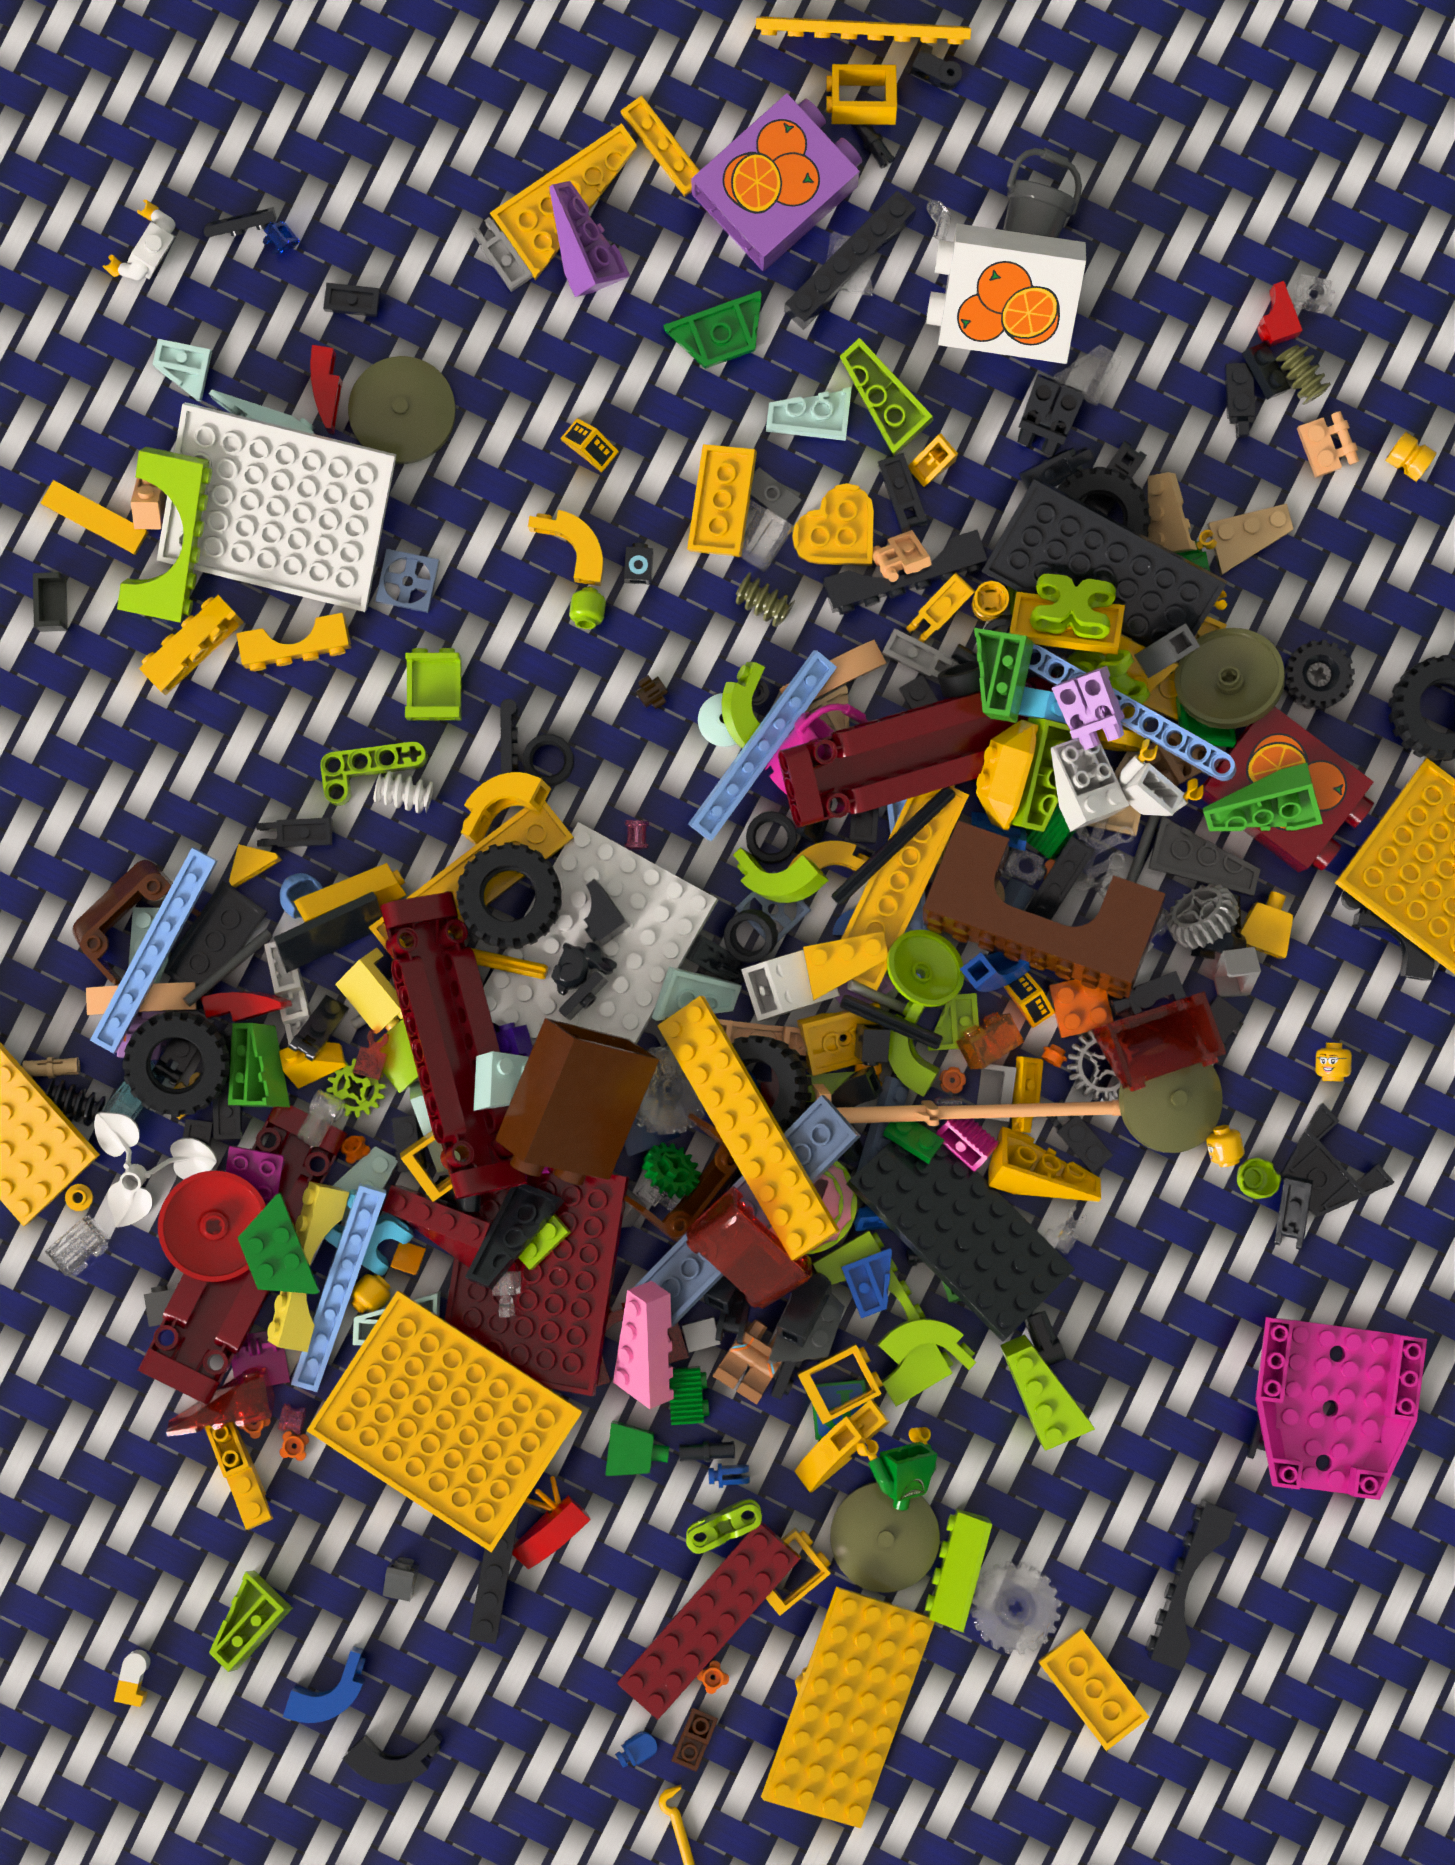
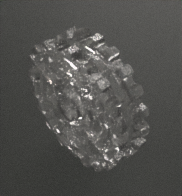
M669 1045L648 1048L647 1051L657 1057L659 1062L637 1112L636 1125L639 1127L646 1126L647 1132L654 1133L657 1131L658 1135L686 1132L687 1126L689 1128L696 1126L688 1118V1115L692 1113L703 1119L705 1116L703 1112L704 1107Z
M1006 1561L1005 1567L1001 1568L996 1564L993 1566L992 1573L985 1571L982 1574L984 1580L976 1584L975 1589L977 1592L973 1595L972 1599L974 1607L970 1608V1614L976 1618L973 1621L976 1630H982L980 1633L982 1639L985 1642L991 1640L990 1644L996 1650L1003 1647L1007 1654H1011L1013 1650H1017L1019 1654H1025L1026 1648L1035 1651L1038 1649L1037 1644L1039 1642L1046 1644L1049 1641L1047 1638L1048 1633H1055L1057 1629L1053 1625L1054 1621H1060L1061 1616L1056 1611V1608L1061 1607L1060 1600L1054 1597L1058 1592L1053 1584L1048 1585L1051 1580L1045 1574L1040 1575V1570L1037 1567L1032 1566L1028 1569L1027 1564L1019 1561L1017 1566H1014L1012 1561ZM1015 1601H1018L1022 1608L1021 1610H1016L1015 1614H1012L1013 1612L1008 1607L1009 1605H1014Z

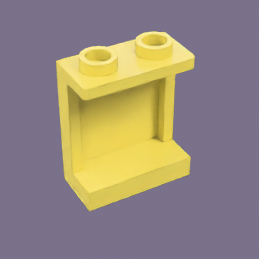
M375 948L359 959L335 984L376 1034L385 1028L389 1031L400 1022V1019H403L396 990L375 966L384 956L378 948Z

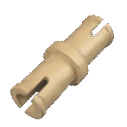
M48 1057L47 1060L23 1061L22 1067L31 1077L48 1076L51 1079L61 1075L80 1074V1060L78 1057L68 1059Z

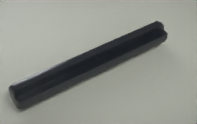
M844 995L841 1000L840 1007L933 1049H938L942 1043V1035L850 995Z

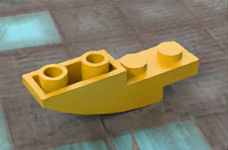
M869 1400L851 1417L846 1416L835 1425L804 1457L794 1472L807 1490L812 1493L852 1459L851 1455L857 1451V1444H865L866 1440H870L890 1421L875 1401Z
M231 1416L205 1426L221 1472L228 1481L245 1529L250 1530L272 1520L273 1516L265 1498L266 1492Z

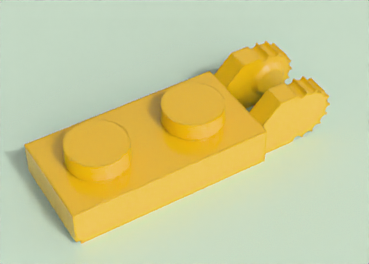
M955 573L919 610L918 616L906 627V630L911 633L925 619L931 626L918 639L925 643L976 591Z

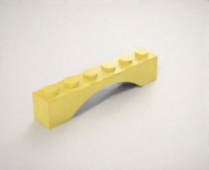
M310 1181L308 1188L303 1193V1207L295 1225L309 1265L323 1238L343 1219L350 1193L339 1187ZM280 1291V1295L277 1296L274 1304L275 1314L273 1321L268 1326L267 1341L280 1348L308 1352L315 1325L309 1313L306 1293Z

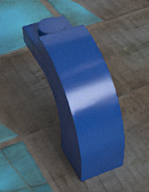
M353 1646L349 1653L341 1681L334 1688L323 1692H315L294 1686L290 1692L283 1717L297 1722L317 1723L332 1719L345 1711L356 1699L366 1680L356 1676V1674L361 1675L366 1659L362 1658L364 1649Z

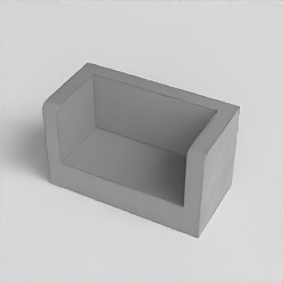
M1255 947L1222 952L1212 974L1217 995L1221 998L1251 994L1261 973Z
M983 1063L977 1105L1012 1104L1016 1068ZM1009 1117V1118H983V1119H990V1120H997V1121H1004V1122H1009V1121H1010V1117Z

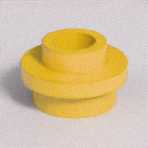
M75 1184L65 1194L66 1204L74 1211L86 1210L92 1204L93 1193L88 1186ZM77 1192L83 1195V1200L80 1203L74 1200V1195Z

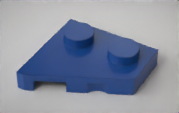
M971 813L970 825L1009 838L1010 847L1025 851L1027 842L1026 828L1010 825L1009 830H1003L992 825L986 813Z
M891 1248L841 1266L861 1319L887 1309L892 1257Z

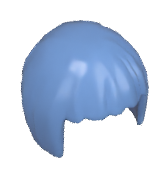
M297 873L288 876L280 889L281 906L292 918H302L293 901L323 889V887L315 878L308 874Z

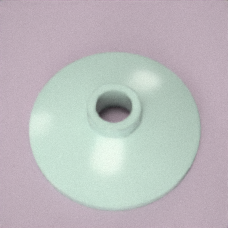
M720 693L707 699L701 706L698 714V726L707 741L716 746L729 747L737 743L728 733L725 724L719 719L722 715L721 702L723 694Z

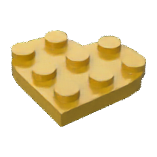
M848 483L836 485L832 490L828 491L822 499L820 509L807 512V514L800 517L794 526L792 539L798 556L807 562L815 564L872 566L874 510L871 498L859 486Z

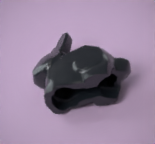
M565 942L562 947L564 951L558 965H555L551 978L557 984L558 993L564 996L569 990L578 989L588 979L591 969H597L605 975H610L613 973V969L617 967V963L612 959L604 957L601 948L595 942L587 943L585 948L573 946Z

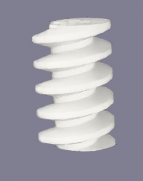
M388 771L385 777H381L380 773L376 782L373 800L379 803L384 798V804L389 806L394 799L396 808H400L404 803L405 810L410 811L415 805L416 813L420 814L424 808L427 813L433 794V782H430L426 788H423L422 779H419L417 784L413 785L411 776L404 783L402 782V774H398L395 780H392L391 771Z

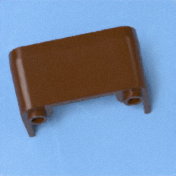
M149 860L137 862L73 925V936L83 953L115 985H119L122 978L102 958L109 947V941L105 933L143 897L150 901H159L167 895L173 884L165 873ZM194 905L191 913L198 917L201 912Z
M692 1113L688 1115V1118L720 1145L715 1153V1157L699 1176L698 1180L700 1182L689 1196L684 1195L674 1210L669 1212L662 1221L626 1195L623 1199L666 1236L676 1242L715 1204L740 1171L718 1131L712 1125Z

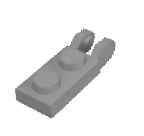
M488 217L484 221L488 230L494 235L493 238L486 241L482 232L476 226L471 229V232L481 245V250L512 292L533 278V275L503 231L500 232L492 219Z
M897 629L893 630L882 652L883 655L929 678L931 676L939 681L938 674L940 672L935 670L938 661L947 668L959 665L956 661L942 655L943 652Z

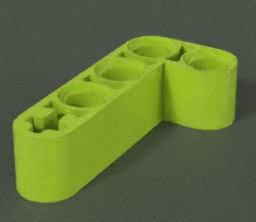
M406 742L328 753L323 756L320 765L324 795L329 802L336 806L345 805L351 798L350 778L382 774L388 771L397 772L421 768L428 760L427 751L417 742ZM413 749L421 753L420 756H417V761L413 762L410 757L402 758L404 763L401 764V757L398 751L401 750L404 756L411 755ZM391 752L395 756L394 762L388 766L381 763L382 755ZM359 756H366L368 759V763L363 769H357L354 765L356 758ZM334 759L340 760V769L334 773L329 772V762ZM336 786L344 788V795L340 799H333L331 797V791Z

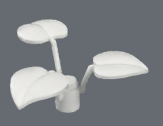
M99 1112L95 1116V1134L101 1148L113 1157L120 1156L124 1151L126 1152V1162L123 1165L126 1170L121 1175L120 1180L110 1187L107 1195L108 1205L117 1228L139 1221L150 1211L153 1205L152 1194L148 1189L141 1186L147 1178H150L151 1175L170 1163H174L175 1173L184 1180L196 1173L210 1171L217 1163L215 1153L207 1144L198 1139L186 1137L178 1139L171 1145L172 1158H168L151 1170L146 1171L142 1165L131 1164L132 1151L130 1147L136 1145L140 1138L136 1122L129 1116L121 1113Z

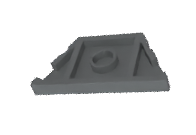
M801 1265L804 1270L811 1272L807 1266ZM831 1293L803 1348L778 1337L777 1332L767 1363L776 1364L777 1362L784 1361L800 1362L806 1359H826L830 1353L845 1306ZM792 1294L790 1295L787 1306L791 1300Z

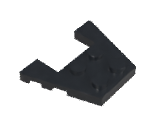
M1324 1103L1318 1105L1280 1173L1283 1182L1286 1175L1314 1180L1309 1211L1315 1217L1329 1213L1394 1183L1393 1179L1379 1164H1375L1358 1181H1355L1319 1140L1339 1122Z

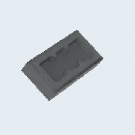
M761 468L756 470L753 475L750 496L786 522L801 503V499Z

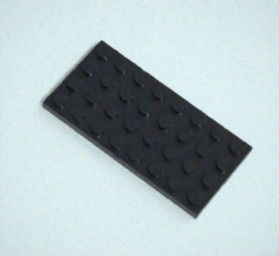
M1034 477L982 569L983 573L1014 590L1031 594H1038L1036 584L1038 578L1043 574L1068 576L1076 587L1086 579L1112 583L1116 589V597L1112 604L1125 605L1121 634L1144 647H1148L1185 623L1195 637L1227 584V581L1037 477Z
M916 1121L933 1133L937 1132L925 1121ZM891 1140L846 1184L1002 1342L1075 1270L995 1188L988 1186V1181L977 1170L973 1172L944 1144L931 1162L927 1164Z

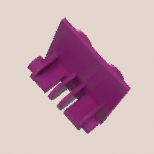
M230 1145L226 1172L236 1174L252 1184L267 1205L279 1192L281 1172L285 1165L284 1155Z
M267 1331L248 1334L237 1355H234L231 1363L236 1392L290 1382L285 1348L277 1347L267 1341Z

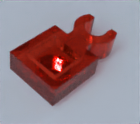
M371 1029L367 1035L369 1047H360L353 1073L380 1080L388 1054L381 1052V1049L387 1045L389 1034L384 1033L382 1041L376 1042L374 1040L375 1030Z

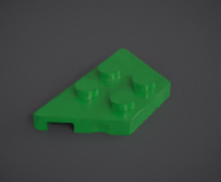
M761 291L663 325L664 330L705 369L754 352L756 349L761 306Z
M278 1193L238 1236V1241L257 1289L317 1294L320 1290L282 1194Z

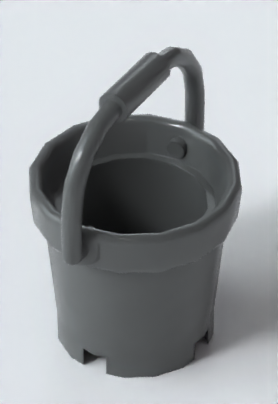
M1047 148L1026 150L1017 157L1007 182L1009 204L1003 230L1053 238L1059 237L1066 218L1076 213L1082 190L1080 174L1075 165L1068 161L1067 157ZM1038 155L1042 159L1069 169L1075 181L1074 197L1044 184L1017 180L1016 175L1022 162L1030 156Z

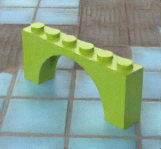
M144 447L139 450L135 478L143 479L157 486L172 500L182 520L183 545L178 559L164 574L149 579L127 578L120 584L118 610L175 622H182L187 616H190L193 607V600H189L190 591L194 590L197 575L193 574L194 563L197 564L200 558V548L197 547L198 537L201 538L204 531V522L201 521L202 511L206 510L208 504V495H205L206 484L209 485L212 477V469L209 468L210 460L150 447Z
M867 1230L814 1261L812 1264L816 1271L825 1275L831 1281V1285L846 1281L841 1266L880 1252L884 1245L877 1233L871 1235L870 1231ZM891 1258L888 1290L895 1295L903 1306L908 1321L926 1318L919 1304L917 1303L913 1306L908 1298L912 1293L904 1280L899 1282L894 1272L898 1269ZM923 1344L914 1348L898 1364L893 1372L881 1380L897 1407L951 1375L952 1371L949 1367L954 1364L947 1352L941 1353L936 1344Z

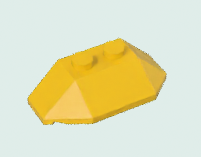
M1020 720L990 740L989 747H987L984 753L982 772L979 774L976 782V794L991 824L1003 830H1009L1011 821L1017 813L1035 752L1036 734L1039 725L1026 720Z

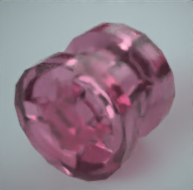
M285 1403L281 1411L278 1430H293L295 1434L300 1435L305 1422L306 1408L299 1407L296 1409L292 1408L290 1404Z

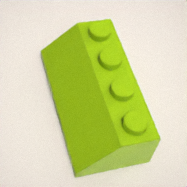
M956 1509L955 1515L950 1514L946 1527L950 1534L948 1541L942 1542L939 1557H942L943 1560L941 1567L935 1568L932 1584L936 1585L933 1595H928L925 1604V1610L929 1611L928 1617L930 1620L960 1632H964L992 1528V1523L988 1517Z

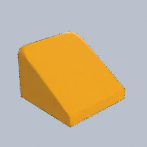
M399 1242L390 1267L417 1275L426 1248L411 1243L402 1244Z

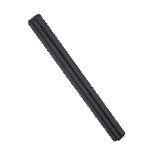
M950 787L942 788L832 894V899L838 905H843L955 797V792Z

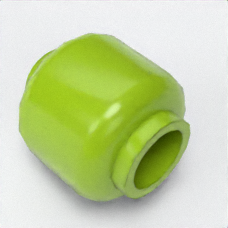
M592 587L582 588V590L572 595L569 611L570 619L579 628H595L604 619L606 600L603 595L598 593L597 589Z

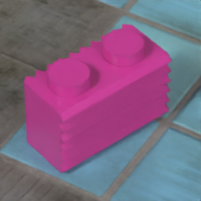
M947 1119L935 1133L944 1139L943 1144L973 1172L988 1159L999 1145V1142L995 1141V1138L991 1137L990 1133L983 1130L982 1126L978 1125V1122H974V1119Z

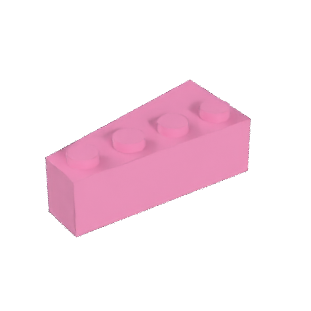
M653 1281L627 1290L613 1378L614 1384L649 1409L674 1399V1391L669 1389V1379L673 1377V1367L669 1366L668 1353L672 1351V1341H670L668 1336V1328L671 1327V1297L669 1292Z

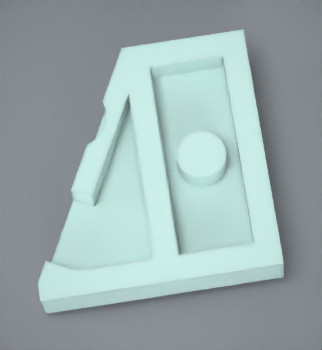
M158 339L152 365L194 399L202 402L212 355L211 349Z

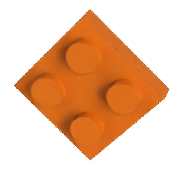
M1076 979L1048 986L1060 1038L1114 1026L1106 990L1099 987L1096 989L1085 987L1081 984V981Z

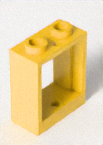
M832 64V75L826 76V92H831V96H827L826 113H831V124L896 125V65ZM839 86H884L885 101H839Z
M430 1131L402 1151L400 1157L432 1202H434L453 1187L450 1176L436 1185L415 1156L416 1153L435 1141L433 1132Z
M856 1343L797 1373L822 1424L881 1395L879 1388L883 1384L876 1371L870 1372L866 1363L871 1360L864 1347L858 1349ZM854 1354L871 1389L828 1411L811 1375Z
M796 1527L786 1534L782 1540L789 1544L795 1539L819 1570L785 1599L779 1595L775 1588L766 1597V1600L779 1616L831 1574L828 1568L831 1565L830 1561L821 1551L817 1554L810 1546L814 1543L804 1530L799 1532Z

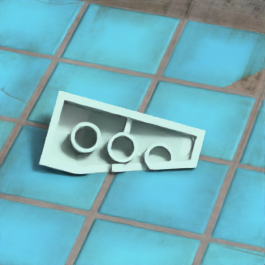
M211 390L209 393L215 402L231 414L315 434L313 432L315 427L304 418L298 421L291 415L215 390Z

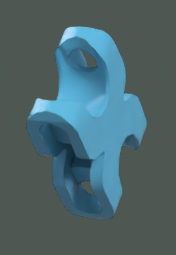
M355 1189L349 1191L347 1206L350 1209L357 1192ZM389 1213L379 1216L362 1265L377 1275H385L389 1269L387 1258L378 1251V1244L386 1239H393L402 1244H407L414 1237L412 1228L397 1216ZM336 1224L324 1239L337 1248L344 1226Z

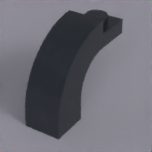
M1363 909V913L1354 915V926L1382 930L1391 934L1397 940L1402 951L1399 977L1421 981L1432 980L1434 958L1371 910Z
M874 1067L864 1068L846 1078L832 1094L831 1103L836 1108L855 1107L876 1099L883 1089ZM858 1138L842 1155L843 1157L845 1156L848 1164L858 1161L862 1155L863 1146L860 1139Z
M435 1729L412 1751L402 1755H392L379 1749L365 1734L345 1753L342 1759L357 1774L367 1780L380 1784H400L411 1781L428 1770L430 1763L425 1756L430 1759L442 1748L439 1743L443 1736Z

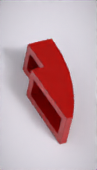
M312 345L310 369L313 395L326 430L329 434H334L343 383L340 376L333 375L336 353L333 348Z
M261 992L216 993L201 997L206 1018L219 1017L231 1013L233 1021L247 1020L292 1006L290 1000Z
M568 1495L551 1513L547 1511L514 1544L512 1555L529 1570L553 1554L591 1520L588 1513Z

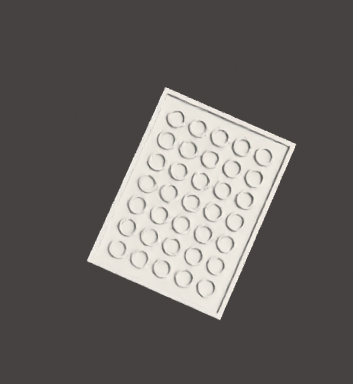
M186 402L183 403L174 453L210 460L209 468L212 469L211 481L209 485L206 484L205 495H208V504L206 510L202 511L201 521L204 522V531L202 537H198L197 547L200 548V558L197 564L194 563V570L365 612L368 607L397 454ZM167 496L157 561L174 565L183 545V525L176 506Z
M578 822L572 832L574 838L564 846L553 865L562 891V905L556 923L551 926L550 932L545 937L541 936L537 939L538 942L532 945H524L520 949L507 948L502 954L545 964L548 966L547 976L545 979H539L494 969L483 987L492 1022L499 1026L513 1022L515 1027L527 1025L532 1045L535 1044L545 1018L628 1038L637 1044L652 1018L668 968L680 969L690 948L717 904L718 899ZM595 878L604 888L630 927L605 945L598 940L595 941L601 948L603 956L615 961L617 967L613 969V973L610 975H605L597 969H591L588 978L597 971L608 982L595 995L597 997L595 1002L587 1009L583 1007L570 1021L559 1012V1008L578 989L569 990L564 996L559 994L557 984L551 978V975L564 951L562 947L565 942L583 948L586 947L587 943L593 942L585 931L588 925L583 919L588 917L591 910V896L586 884ZM534 898L532 904L530 905L528 911L526 912L525 916H526V915L530 912V910L532 909V907H533V905H534V902H535V898Z

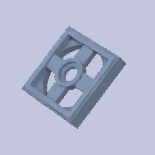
M386 549L375 601L377 603L429 613L440 560ZM399 559L407 560L403 572L400 574L389 572V567L392 563ZM418 562L423 563L430 573V580L417 577L415 573ZM410 576L413 579L411 586L403 584L404 577ZM386 583L398 585L400 588L398 601L389 596L385 589ZM416 589L427 591L423 598L409 603L411 592Z
M753 891L735 908L739 913L750 909L751 900L755 898L763 906L762 911L770 915L773 920H776L784 928L781 932H778L777 943L811 911L802 900L796 901V917L791 920L784 913V906L787 903L770 901ZM776 904L779 909L778 912L770 914L768 912L769 905ZM747 920L766 941V935L761 925L755 921Z

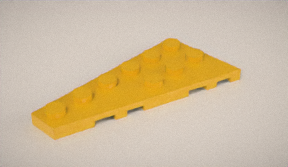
M622 123L490 212V216L501 232L503 231L535 280H537L560 250L549 186L571 181L590 210L637 149V144Z

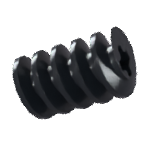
M53 1079L46 1095L63 1111L67 1118L73 1115L75 1122H80L83 1119L84 1125L90 1126L95 1121L96 1114L103 1112L106 1096H102L97 1102L95 1101L96 1092H92L87 1098L85 1097V1088H82L77 1094L75 1093V1084H72L67 1090L65 1089V1080H62L57 1086L55 1085V1079Z

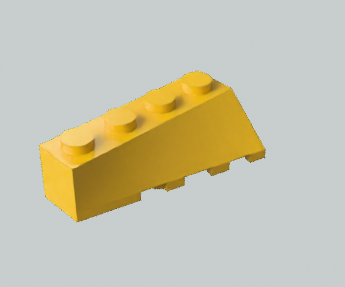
M219 595L215 598H208L201 605L202 610L195 617L191 615L181 624L182 629L175 635L172 633L167 636L161 643L162 647L156 653L151 652L142 660L141 663L143 665L139 669L165 696L244 623Z

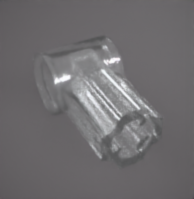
M321 1089L318 1090L311 1101L310 1112L297 1134L298 1138L310 1146L319 1147L332 1122L335 1123L340 1118L345 1107V1100Z

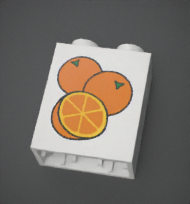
M956 224L954 242L939 240L934 273L948 275L945 293L931 291L926 324L940 326L938 345L1067 364L1086 265V242Z

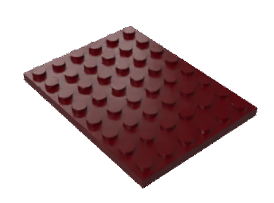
M551 1168L550 1173H542L540 1177L526 1174L528 1179L527 1185L561 1197L564 1200V1203L555 1214L571 1233L533 1270H529L517 1258L492 1290L469 1281L465 1277L469 1268L454 1257L445 1321L547 1388L595 1396L626 1202L623 1199L627 1195L629 1177L612 1174L610 1180L587 1176L583 1185H575L556 1177L553 1174L554 1168ZM510 1188L482 1194L480 1211L471 1213L494 1221Z

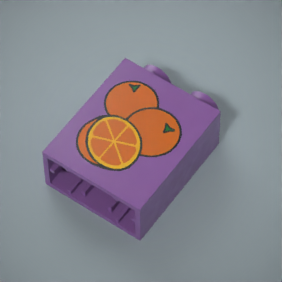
M787 93L691 178L693 197L763 272L858 187L860 171L856 167L862 163L859 153L846 139L841 137L836 143H833L820 129L826 124V120L810 100L804 99L800 104H797Z

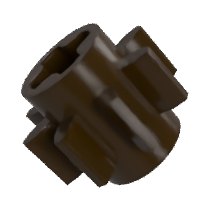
M647 675L638 681L641 688L635 692L646 708L653 705L656 710L666 703L664 696L669 692L658 676L652 680Z

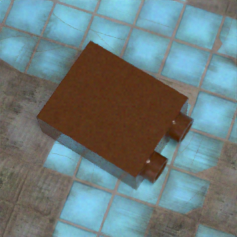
M545 1018L495 1140L513 1153L510 1165L525 1174L540 1177L544 1167L554 1168L553 1174L556 1177L575 1185H583L587 1176L610 1180L659 1059L628 1038Z

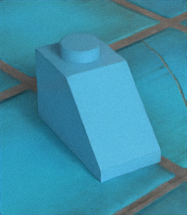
M1028 687L1024 688L1019 715L1067 724L1053 692Z

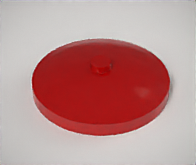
M212 1170L191 1175L179 1182L170 1191L162 1204L158 1218V1236L162 1250L174 1267L191 1278L207 1282H218L235 1278L249 1269L238 1241V1236L266 1207V1204L256 1188L236 1174Z

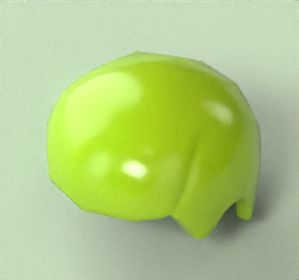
M1257 1157L1246 1160L1238 1168L1237 1184L1246 1196L1253 1199L1268 1198L1279 1190L1281 1175L1275 1172L1273 1163Z

